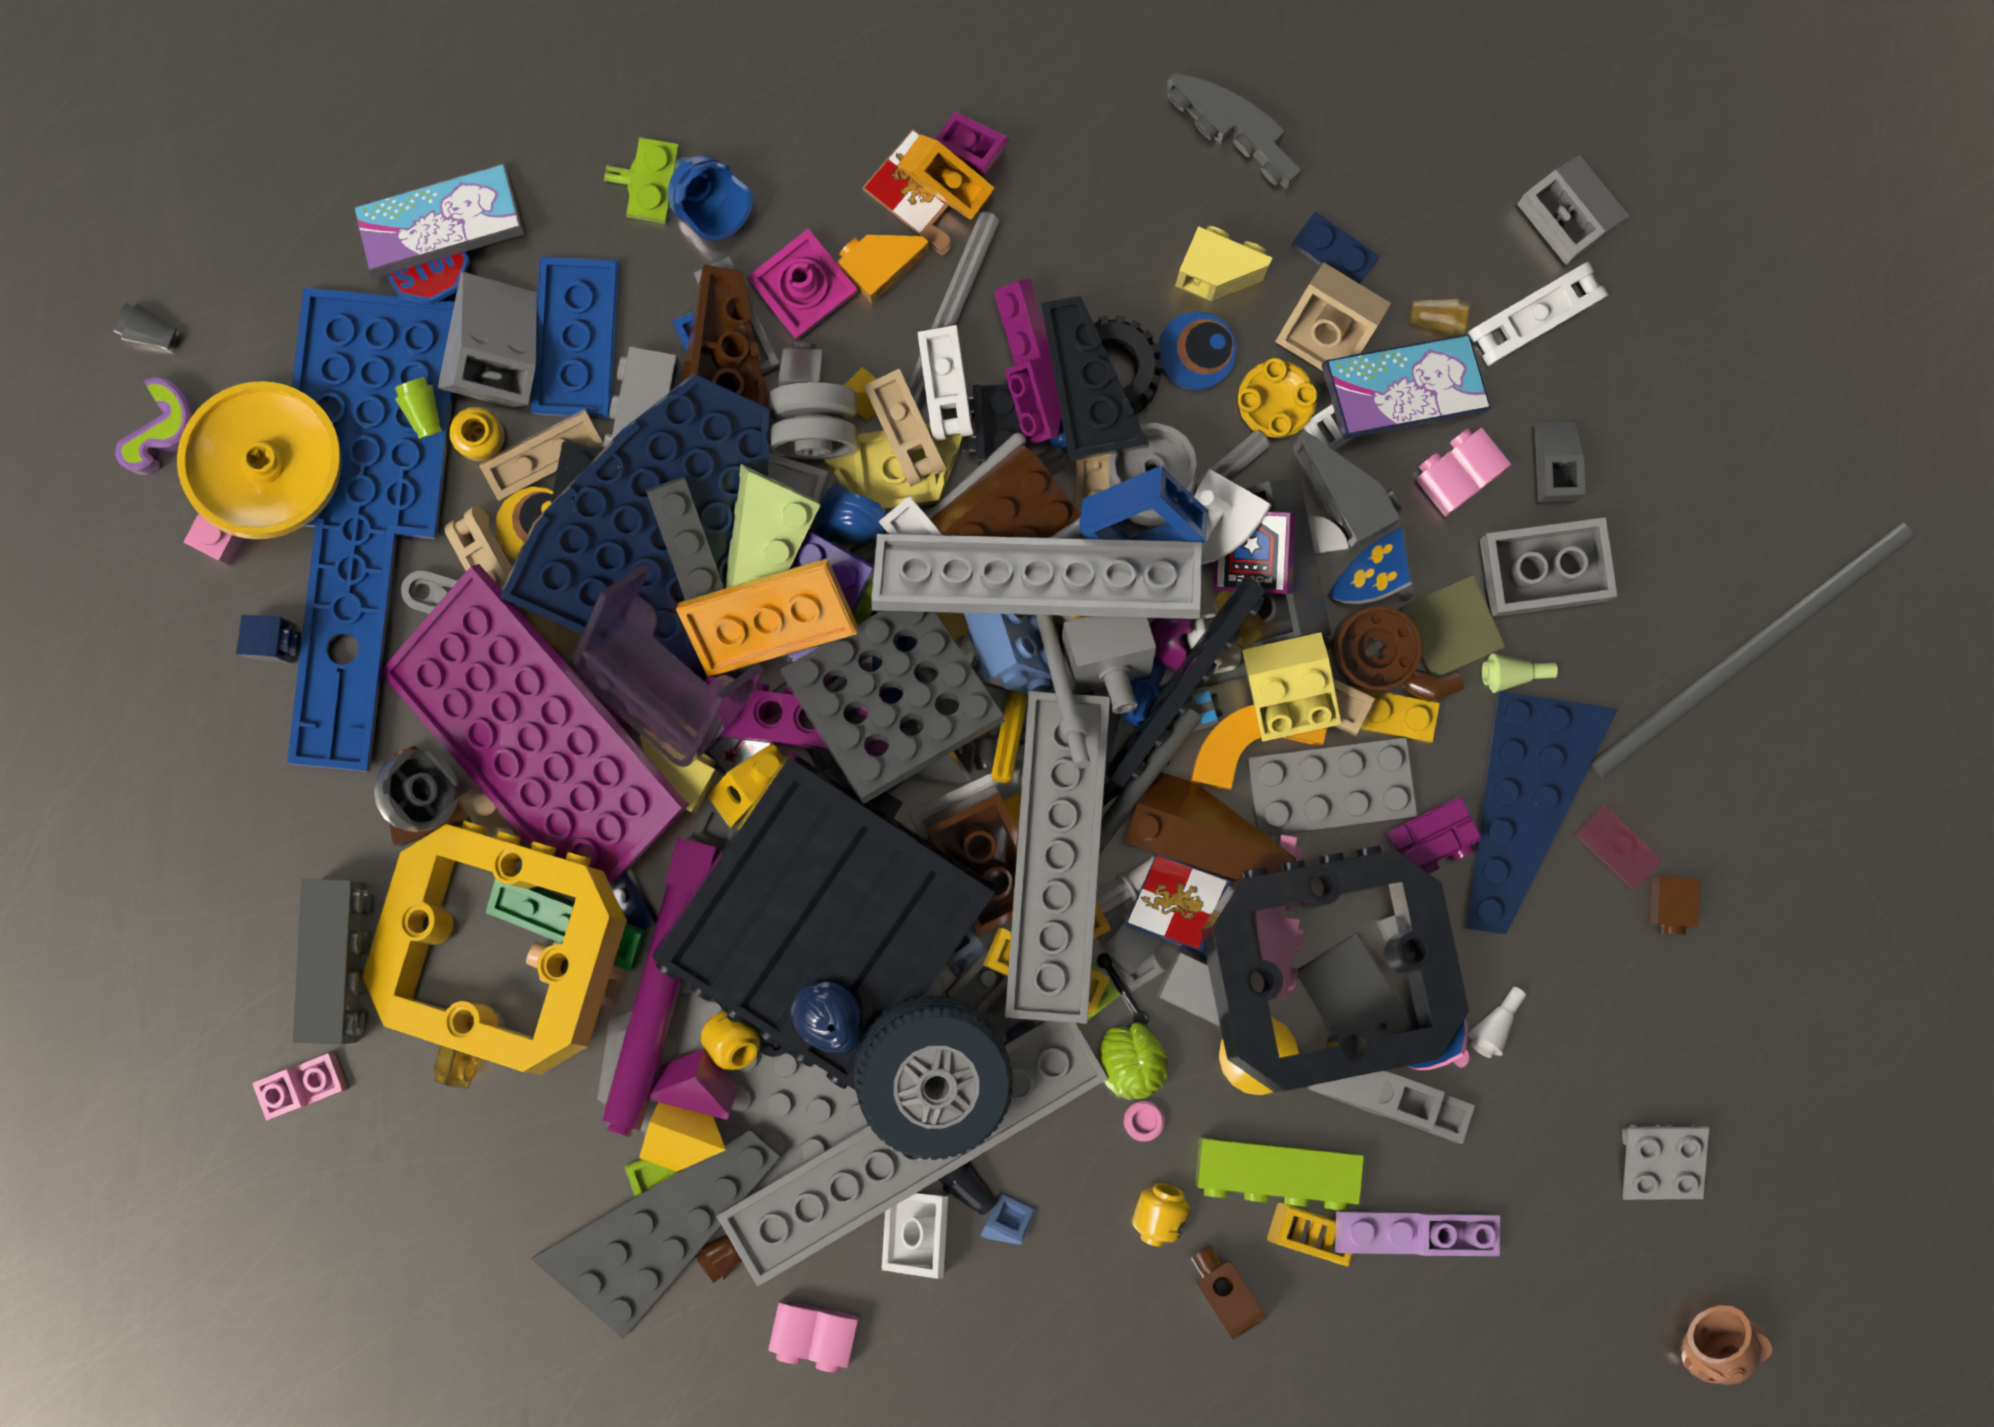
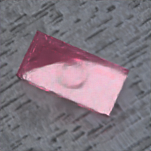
M1604 805L1575 833V836L1632 890H1635L1662 862L1646 844Z

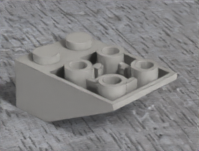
M461 272L438 389L510 408L528 405L536 368L537 292Z

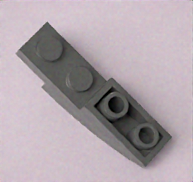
M1174 73L1169 77L1167 89L1170 92L1167 94L1168 98L1180 111L1183 112L1187 109L1197 119L1195 125L1207 139L1211 140L1214 137L1222 144L1233 134L1236 137L1233 140L1236 147L1247 157L1253 155L1263 165L1260 169L1264 176L1276 186L1280 183L1287 190L1298 179L1301 169L1277 146L1282 141L1285 130L1270 116L1248 100L1215 83Z

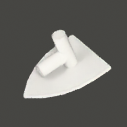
M1211 469L1206 473L1194 495L1208 510L1207 542L1202 543L1201 565L1214 562L1242 545L1250 538L1272 506L1270 503Z

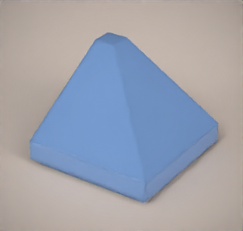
M1000 1192L980 1236L986 1239L1021 1245L1036 1209Z

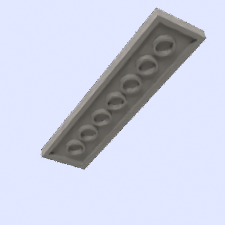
M877 534L871 599L872 610L1200 619L1202 542Z
M1029 691L1005 1018L1085 1024L1088 1022L1110 697L1073 694L1078 716L1083 717L1087 730V736L1084 739L1091 762L1089 766L1079 769L1074 766L1069 743L1063 740L1060 728L1062 716L1056 693Z

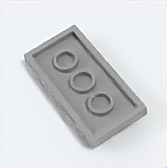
M1407 737L1247 758L1256 827L1267 836L1417 817Z

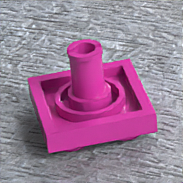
M809 229L801 233L746 277L747 281L796 341L858 293L855 285Z

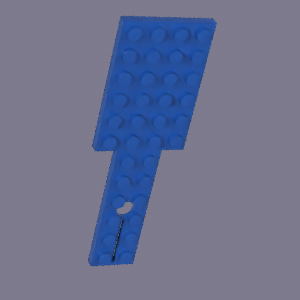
M303 288L292 387L312 398L331 420L341 446L342 467L339 482L332 498L312 521L303 526L315 528L287 764L370 772L397 536L437 539L454 394L453 392L438 389V383L455 302L438 301L428 305L400 299L398 296ZM421 377L426 378L428 385H433L440 421L439 425L442 430L423 439L418 438L417 432L414 431L395 400L398 397L395 387ZM340 634L351 635L358 643L356 658L345 665L334 663L328 654L331 640H334Z

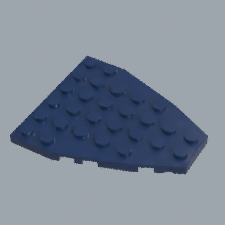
M693 373L624 427L533 522L505 581L500 598L667 672L690 675V682L705 684V679L708 676L676 610L678 603L685 601L645 489L682 476L685 477L723 587H725L730 541L733 536L735 521V503L738 498L740 483V465L743 464L768 476V459H770L768 443L769 409Z

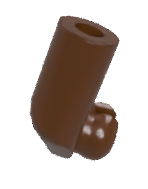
M1416 669L1415 673L1402 684L1408 693L1427 702H1433L1464 690L1462 677L1457 671L1438 678Z

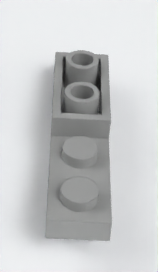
M1387 1071L1308 1086V1090L1372 1114L1388 1117L1459 1144L1464 1142L1475 1107L1473 1104L1446 1095L1441 1090Z

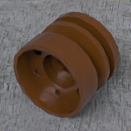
M1372 606L1350 613L1337 626L1331 640V657L1337 672L1348 683L1365 690H1389L1404 684L1415 673L1422 657V640L1416 625L1404 613L1391 607ZM1369 638L1373 642H1382L1383 647L1379 649L1381 657L1377 658L1375 655L1366 656L1365 651L1369 648L1367 643Z

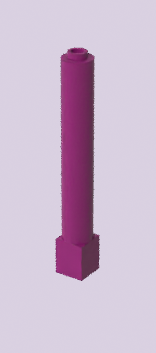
M677 837L664 883L666 885L664 898L601 1118L602 1122L608 1124L607 1132L630 1137L632 1130L641 1131L650 1093L683 980L679 976L676 979H672L657 969V962L652 957L655 948L719 856L720 852L714 846Z

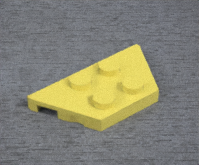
M926 423L927 428L932 436L930 423ZM884 430L858 434V448L854 453L824 460L844 488L852 493L874 500L886 512L892 511L908 496L912 498L918 507L938 504L943 499L964 437L961 436V433L947 435L946 440L934 442L947 470L939 474L931 472L921 477L922 482L913 486L909 485ZM923 448L909 454L913 463L927 457Z

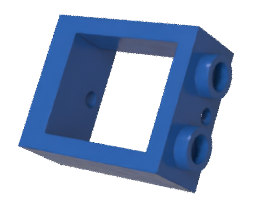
M1162 465L1082 499L1079 526L1086 539L1207 542L1208 510ZM1151 508L1168 522L1132 538L1115 524Z

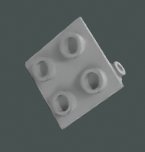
M1655 1124L1654 1127L1630 1125L1627 1129H1622V1143L1626 1145L1623 1200L1703 1199L1709 1127L1696 1126V1124H1691L1689 1127H1673L1671 1124H1667L1666 1127H1660L1659 1124Z

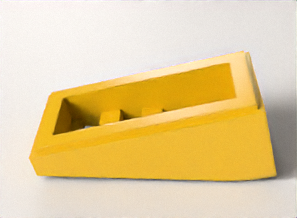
M1280 1202L1277 1204L1267 1241L1349 1267L1353 1253H1330L1336 1235V1220ZM1295 1216V1219H1294V1222H1293V1225H1292V1228H1291V1231H1290V1234H1289V1238L1287 1239V1236H1288V1233H1289V1230H1290V1226H1291L1293 1217ZM1306 1220H1310L1311 1223L1305 1243H1299ZM1322 1225H1325L1327 1228L1321 1248H1315Z

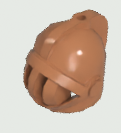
M1719 1305L1699 1313L1690 1323L1681 1346V1358L1683 1365L1690 1370L1693 1376L1705 1382L1727 1386L1741 1384L1750 1378L1758 1364L1770 1357L1772 1346L1765 1330L1750 1321L1743 1311L1733 1306Z

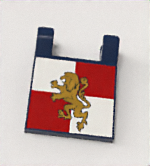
M1156 854L1127 919L1126 926L1206 957L1201 929L1230 883L1235 881L1221 878Z

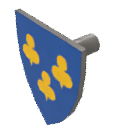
M1400 527L1368 546L1339 576L1328 597L1347 604H1363L1378 601L1395 593L1404 601L1412 598L1415 590L1411 586L1413 582L1404 529Z

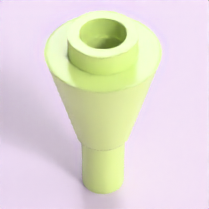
M1491 653L1488 661L1482 665L1483 683L1486 686L1489 685L1493 693L1530 682L1533 679L1556 678L1558 674L1555 662L1532 663Z

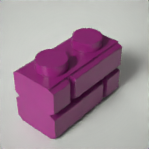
M1461 797L1454 798L1384 832L1392 850L1398 851L1429 874L1440 869L1437 861L1449 855L1452 856L1454 861H1457L1475 852L1473 844L1481 840V836Z

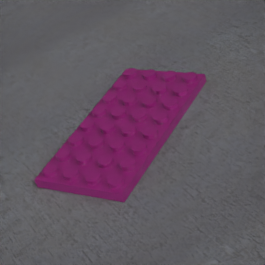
M480 564L470 566L382 668L381 675L530 847L532 842H537L556 848L554 856L566 859L567 852L590 858L589 867L604 871L612 887L690 804L514 603L500 598L502 589Z

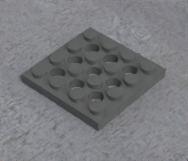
M881 611L858 624L857 634L825 643L780 669L784 681L863 804L1005 722L1004 715L935 612ZM903 636H911L917 640L915 648L907 652L898 650L895 647V643ZM869 656H876L882 660L881 667L873 672L862 670L860 664L863 659ZM925 667L934 668L938 672V676L930 683H921L915 678L920 669ZM840 676L847 680L846 687L839 692H830L825 688L826 682L832 677ZM888 688H898L903 692L902 698L893 704L885 703L880 699L883 691ZM944 699H953L959 703L958 710L951 715L940 714L936 708ZM854 708H862L868 712L867 718L859 724L847 722L845 719L846 714ZM911 719H917L924 724L923 730L914 736L906 735L901 731L902 725ZM874 740H883L888 743L889 747L883 755L871 756L866 752L868 744Z

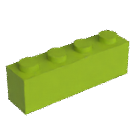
M1200 1137L1195 1185L1197 1188H1204V1196L1228 1198V1191L1243 1192L1244 1200L1268 1202V1195L1284 1197V1204L1308 1206L1310 1199L1325 1201L1324 1208L1348 1211L1349 1204L1359 1205L1364 1156L1360 1153Z

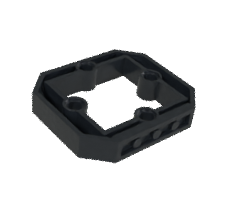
M1378 845L1356 850L1358 857L1344 860L1343 853L1341 852L1318 857L1320 864L1306 867L1305 860H1298L1280 864L1282 872L1268 874L1266 867L1243 871V879L1230 883L1202 927L1201 935L1227 1060L1271 1091H1288L1440 1059L1468 1014L1469 1008L1442 882L1398 851L1382 852L1381 846ZM1314 876L1323 883L1324 891L1321 897L1317 896L1311 889V881ZM1389 886L1399 934L1392 936L1387 941L1384 948V957L1392 970L1408 974L1419 1029L1375 1038L1367 1028L1350 1026L1333 1031L1328 1036L1325 1048L1279 1057L1268 1001L1280 993L1283 986V976L1280 969L1274 963L1268 960H1259L1250 913L1297 903L1306 908H1318L1335 902L1340 895ZM1407 942H1410L1416 950L1413 962L1409 961L1404 954V946ZM1254 971L1260 973L1264 979V987L1260 993L1255 991L1251 985V976ZM1348 1037L1353 1038L1357 1044V1053L1353 1058L1345 1051V1042Z

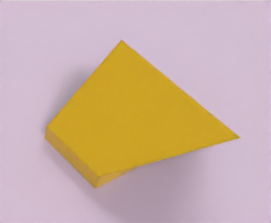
M658 1102L649 1121L639 1158L678 1172L726 1149L713 1116Z

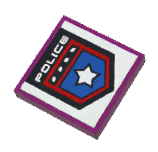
M1267 512L1260 525L1248 540L1233 552L1215 561L1213 590L1234 591L1247 574L1260 583L1265 589L1264 593L1293 594L1296 513Z

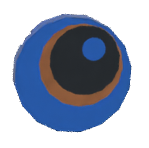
M1194 311L1179 315L1168 323L1159 340L1160 359L1163 360L1162 370L1168 380L1181 389L1197 392L1212 388L1224 381L1234 366L1237 352L1234 335L1224 321L1211 313Z

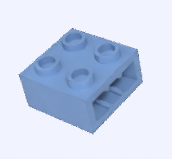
M964 613L968 624L967 633L975 646L979 659L978 668L986 682L1028 696L1029 691H1050L1053 681L1036 615Z

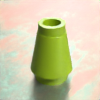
M425 377L395 387L398 395L395 400L414 431L417 432L419 439L442 431L439 425L440 421L433 385H428Z

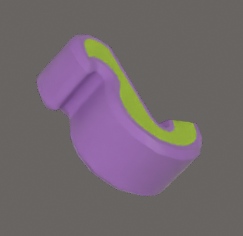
M158 377L145 379L144 383L164 414L119 440L116 445L115 455L117 461L121 466L135 474L146 475L158 470L161 466V462L155 458V454L158 451H178L185 426L196 412L194 404L186 392L171 381Z

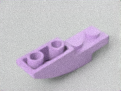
M1386 1210L1336 1211L1335 1252L1419 1254L1423 1256H1500V1215Z

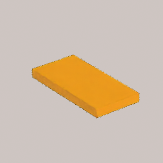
M828 558L678 603L676 608L708 677L857 634L858 630L857 623Z

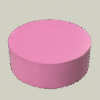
M1137 1101L1126 1110L1124 1127L1127 1133L1135 1140L1151 1141L1162 1132L1164 1116L1160 1108L1150 1101Z

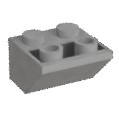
M1581 155L1550 173L1527 191L1517 204L1565 265H1568L1629 217Z

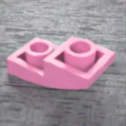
M335 1051L252 1083L266 1121L349 1089Z

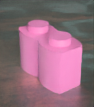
M1482 427L1475 433H1472L1469 428L1450 442L1454 448L1443 457L1437 452L1419 466L1423 473L1416 479L1417 483L1445 517L1463 505L1511 466V463Z
M781 1299L778 1303L768 1351L777 1353L776 1360L781 1362L800 1364V1359H808L816 1362V1369L839 1373L840 1367L848 1368L850 1365L860 1317L845 1312Z

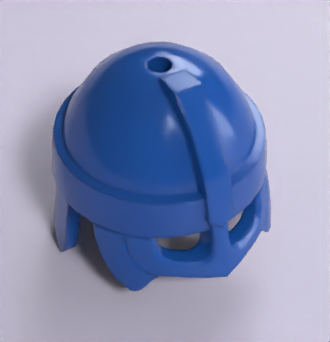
M707 155L696 156L690 159L682 157L674 163L675 170L671 175L668 186V201L673 212L697 235L705 240L717 241L733 235L743 226L750 215L753 206L752 192L733 175L729 168L730 166L720 160Z

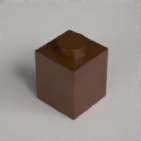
M1652 877L1650 925L1661 926L1662 934L1686 935V928L1698 927L1701 879Z

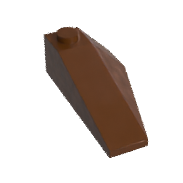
M706 264L702 266L681 383L693 373H696L766 406L768 391L765 378H762L758 359L760 353L758 343H755L750 321L752 314L743 272Z
M1163 772L1158 775L1137 803L1124 842L1138 849L1159 854L1235 881L1243 879V871L1266 867L1268 874L1282 872L1280 864L1297 860L1296 857L1199 784Z

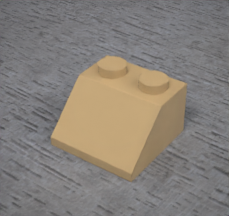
M1323 262L1275 342L1323 371L1321 364L1326 360L1361 354L1391 303Z

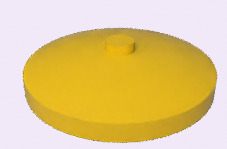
M266 381L248 382L232 386L215 394L203 403L185 426L177 453L180 483L193 508L215 528L230 535L247 539H269L283 536L300 529L312 521L332 498L339 482L342 467L341 446L331 420L320 405L308 395L293 387Z

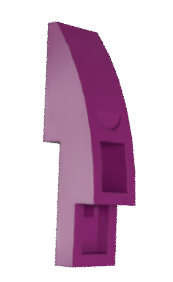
M1029 278L994 290L998 310L1015 366L1004 371L1014 401L1020 428L1026 437V446L1057 437L1061 422V411L1044 317L1040 315Z

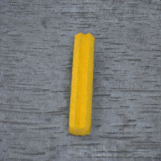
M1010 689L1007 691L1003 712L1005 722L1001 723L991 774L993 781L1005 784L1011 783L1013 779L1028 695Z

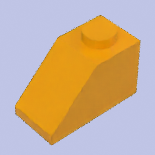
M922 134L918 136L897 165L924 189L970 220H972L994 190L990 183L938 140Z
M867 234L860 241L854 238L840 251L839 255L842 258L838 261V264L851 282L873 303L929 251V242L923 236Z

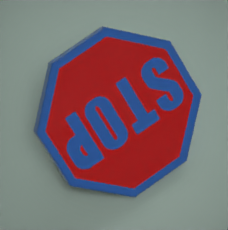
M462 252L386 275L400 299L432 305L457 292L461 272H467L470 260L466 253Z

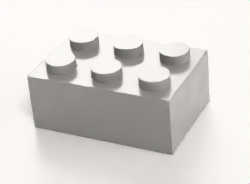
M1606 517L1487 533L1480 539L1492 617L1603 603L1618 597Z

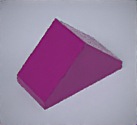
M701 1049L661 1065L649 1100L728 1120L737 1094L738 1085L724 1069L714 1063L705 1049Z

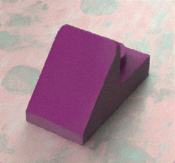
M957 112L953 113L935 138V140L943 144L982 178H984L1010 141L1007 136Z

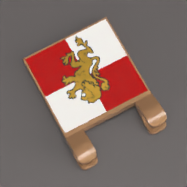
M912 129L862 189L915 233L923 236L935 251L941 255H946L953 246L951 239L934 224L950 206L924 189L897 166L920 135ZM992 192L981 206L982 208L987 207L993 200Z

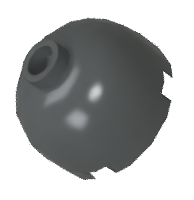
M410 750L400 753L383 765L376 777L374 797L382 817L395 828L408 832H418L437 828L449 820L457 807L458 798L454 799V786L458 784L456 775L448 762L437 753Z

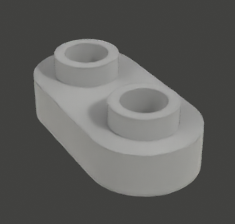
M415 571L404 579L401 586V595L404 602L412 609L430 614L458 580L428 571ZM422 585H428L430 588V594L425 599H419L417 596V590Z

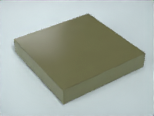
M1474 575L1399 607L1400 611L1417 627L1422 640L1421 658L1427 672L1433 676L1440 677L1506 648Z

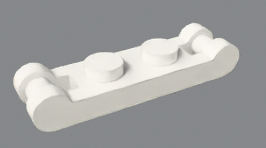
M1590 261L1468 332L1474 343L1478 342L1485 354L1482 357L1488 367L1610 295L1604 285L1600 286L1595 279L1593 273L1596 271ZM1580 283L1586 295L1578 298L1571 287L1572 285ZM1501 328L1508 339L1500 345L1497 344L1491 334Z

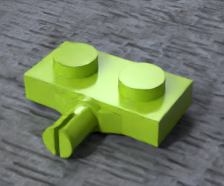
M639 137L636 158L630 169L606 165L605 182L609 181L627 185L629 193L627 218L666 224L669 206L668 186L671 175L675 170L674 163L677 158L678 144Z

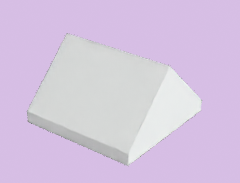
M918 1191L885 1211L882 1270L936 1279L944 1278L949 1197L947 1192Z

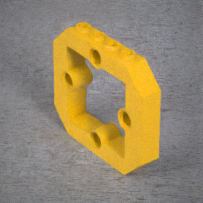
M463 821L461 828L446 824L400 852L362 978L384 1027L521 1072L541 1075L589 1046L627 920L604 871L589 867L590 858L567 852L566 859L554 856L556 848L537 842H532L530 849L519 846L520 837L498 831L496 838L485 835L487 827ZM521 859L522 869L516 875L515 866ZM455 861L491 871L497 881L521 889H531L540 886L576 897L562 945L554 944L547 947L538 958L537 969L539 976L544 982L549 984V988L534 1037L499 1027L496 1013L487 1005L459 1001L453 1003L448 1009H444L413 999L429 945H438L445 942L453 931L452 915L446 908L442 907V903ZM428 916L429 925L424 931L423 921ZM567 958L569 963L568 970L562 975L561 964ZM473 1015L474 1025L469 1031L467 1023L470 1016Z

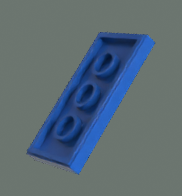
M540 257L536 318V368L532 383L531 399L532 415L570 417L586 409L590 418L611 419L610 407L613 398L620 275L619 260Z

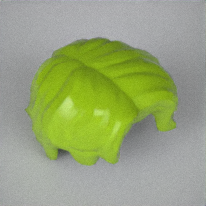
M1133 1023L1130 1029L1126 1027H1112L1107 1030L1104 1040L1101 1042V1048L1098 1051V1062L1108 1078L1104 1081L1107 1087L1117 1096L1128 1100L1145 1099L1153 1095L1160 1088H1163L1164 1080L1167 1079L1168 1052L1160 1044L1155 1034L1142 1023Z

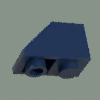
M241 615L236 655L248 659L292 664L293 655H298L301 647V632L297 631V624L279 616Z

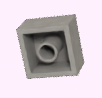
M1088 616L1064 622L1061 651L1073 694L1107 687L1113 713L1122 714L1137 708L1138 703L1135 700L1130 681L1151 676L1156 650L1147 618Z
M1176 953L1156 997L1220 1026L1207 959L1206 961L1201 960L1199 962L1182 953Z

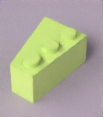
M741 464L738 498L734 511V529L730 541L724 589L789 570L820 504L813 497Z

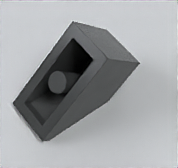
M805 342L793 343L792 348H783L778 387L794 383H823L825 358L823 350H817L815 344Z

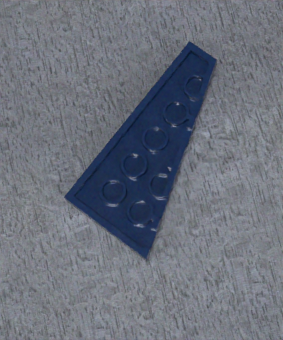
M1502 691L1497 692L1478 826L1481 840L1476 842L1465 929L1498 934L1507 933L1618 709Z

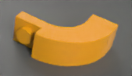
M1254 705L1247 706L1230 714L1209 733L1196 755L1190 778L1191 782L1226 791L1232 788L1236 765L1241 753L1250 743L1261 739ZM1327 728L1281 738L1320 747L1324 744Z

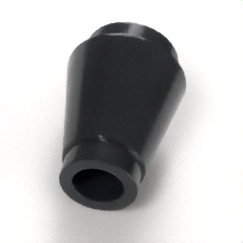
M971 1160L938 1179L944 1185L942 1189L974 1211H977L981 1216L991 1210L998 1200Z

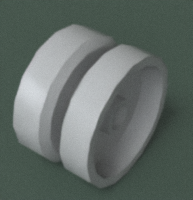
M808 382L784 385L770 391L768 395L769 415L777 421L769 429V447L773 454L792 459L820 460L847 456L857 450V428L849 422L857 414V393L852 388L832 383Z
M1158 423L1142 424L1140 427L1145 434L1149 447L1114 453L1109 456V488L1162 465L1193 496L1195 495L1197 474L1195 449L1185 435L1171 426ZM1153 508L1127 518L1133 523L1145 526H1158L1168 523Z

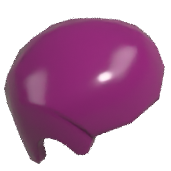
M1158 618L1152 626L1151 633L1156 646L1154 657L1174 671L1182 664L1187 653L1179 643V638L1181 635L1193 632L1190 626L1193 619Z

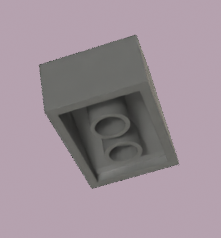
M1308 432L1299 435L1292 449L1333 523L1345 535L1349 551L1388 531L1401 519L1397 513L1401 511V506L1391 489L1385 491L1379 481Z

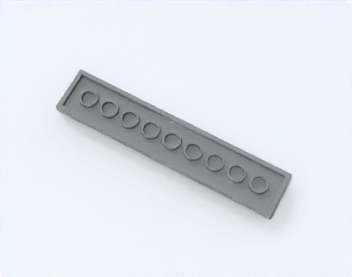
M1044 1021L1005 1044L1011 1061L1012 1078L1014 1080L1013 1094L1010 1097L1011 1103L1007 1107V1114L1003 1116L1004 1120L1001 1124H998L997 1130L993 1131L988 1139L985 1138L981 1145L975 1146V1149L966 1150L967 1153L963 1155L960 1153L957 1154V1157L952 1158L948 1156V1159L943 1160L941 1158L937 1160H931V1158L923 1160L921 1157L913 1158L911 1155H904L901 1151L897 1152L892 1146L886 1145L884 1140L881 1141L877 1134L871 1130V1126H866L717 1214L716 1217L756 1286L758 1287L1107 1080L1105 1072L1077 1024Z

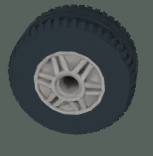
M929 995V997L920 996L918 999L910 998L906 1002L904 1000L900 1002V1005H894L889 1011H884L881 1017L879 1016L875 1019L874 1024L871 1023L868 1032L866 1031L863 1035V1040L860 1041L859 1049H857L855 1054L857 1058L854 1059L853 1075L862 1114L868 1126H871V1130L877 1134L881 1141L884 1140L885 1144L889 1147L892 1146L895 1151H901L902 1154L911 1155L913 1158L921 1157L923 1160L928 1158L937 1160L941 1158L943 1160L948 1159V1156L953 1158L957 1157V1154L960 1153L963 1155L967 1153L966 1150L975 1149V1146L981 1145L985 1138L988 1139L992 1135L991 1133L997 1130L998 1124H1001L1004 1120L1003 1116L1007 1114V1107L1011 1103L1010 1097L1013 1094L1014 1080L1012 1078L1011 1061L997 1029H995L994 1025L989 1022L985 1015H982L973 1006L965 1004L964 1001H956L951 997L945 998V996L935 997V995Z

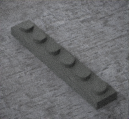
M682 476L645 489L685 601L723 590L724 587L685 477ZM751 665L713 676L714 678L730 680L729 687L744 689L745 682L758 683ZM733 699L727 703L725 707L726 715L743 709L740 699Z

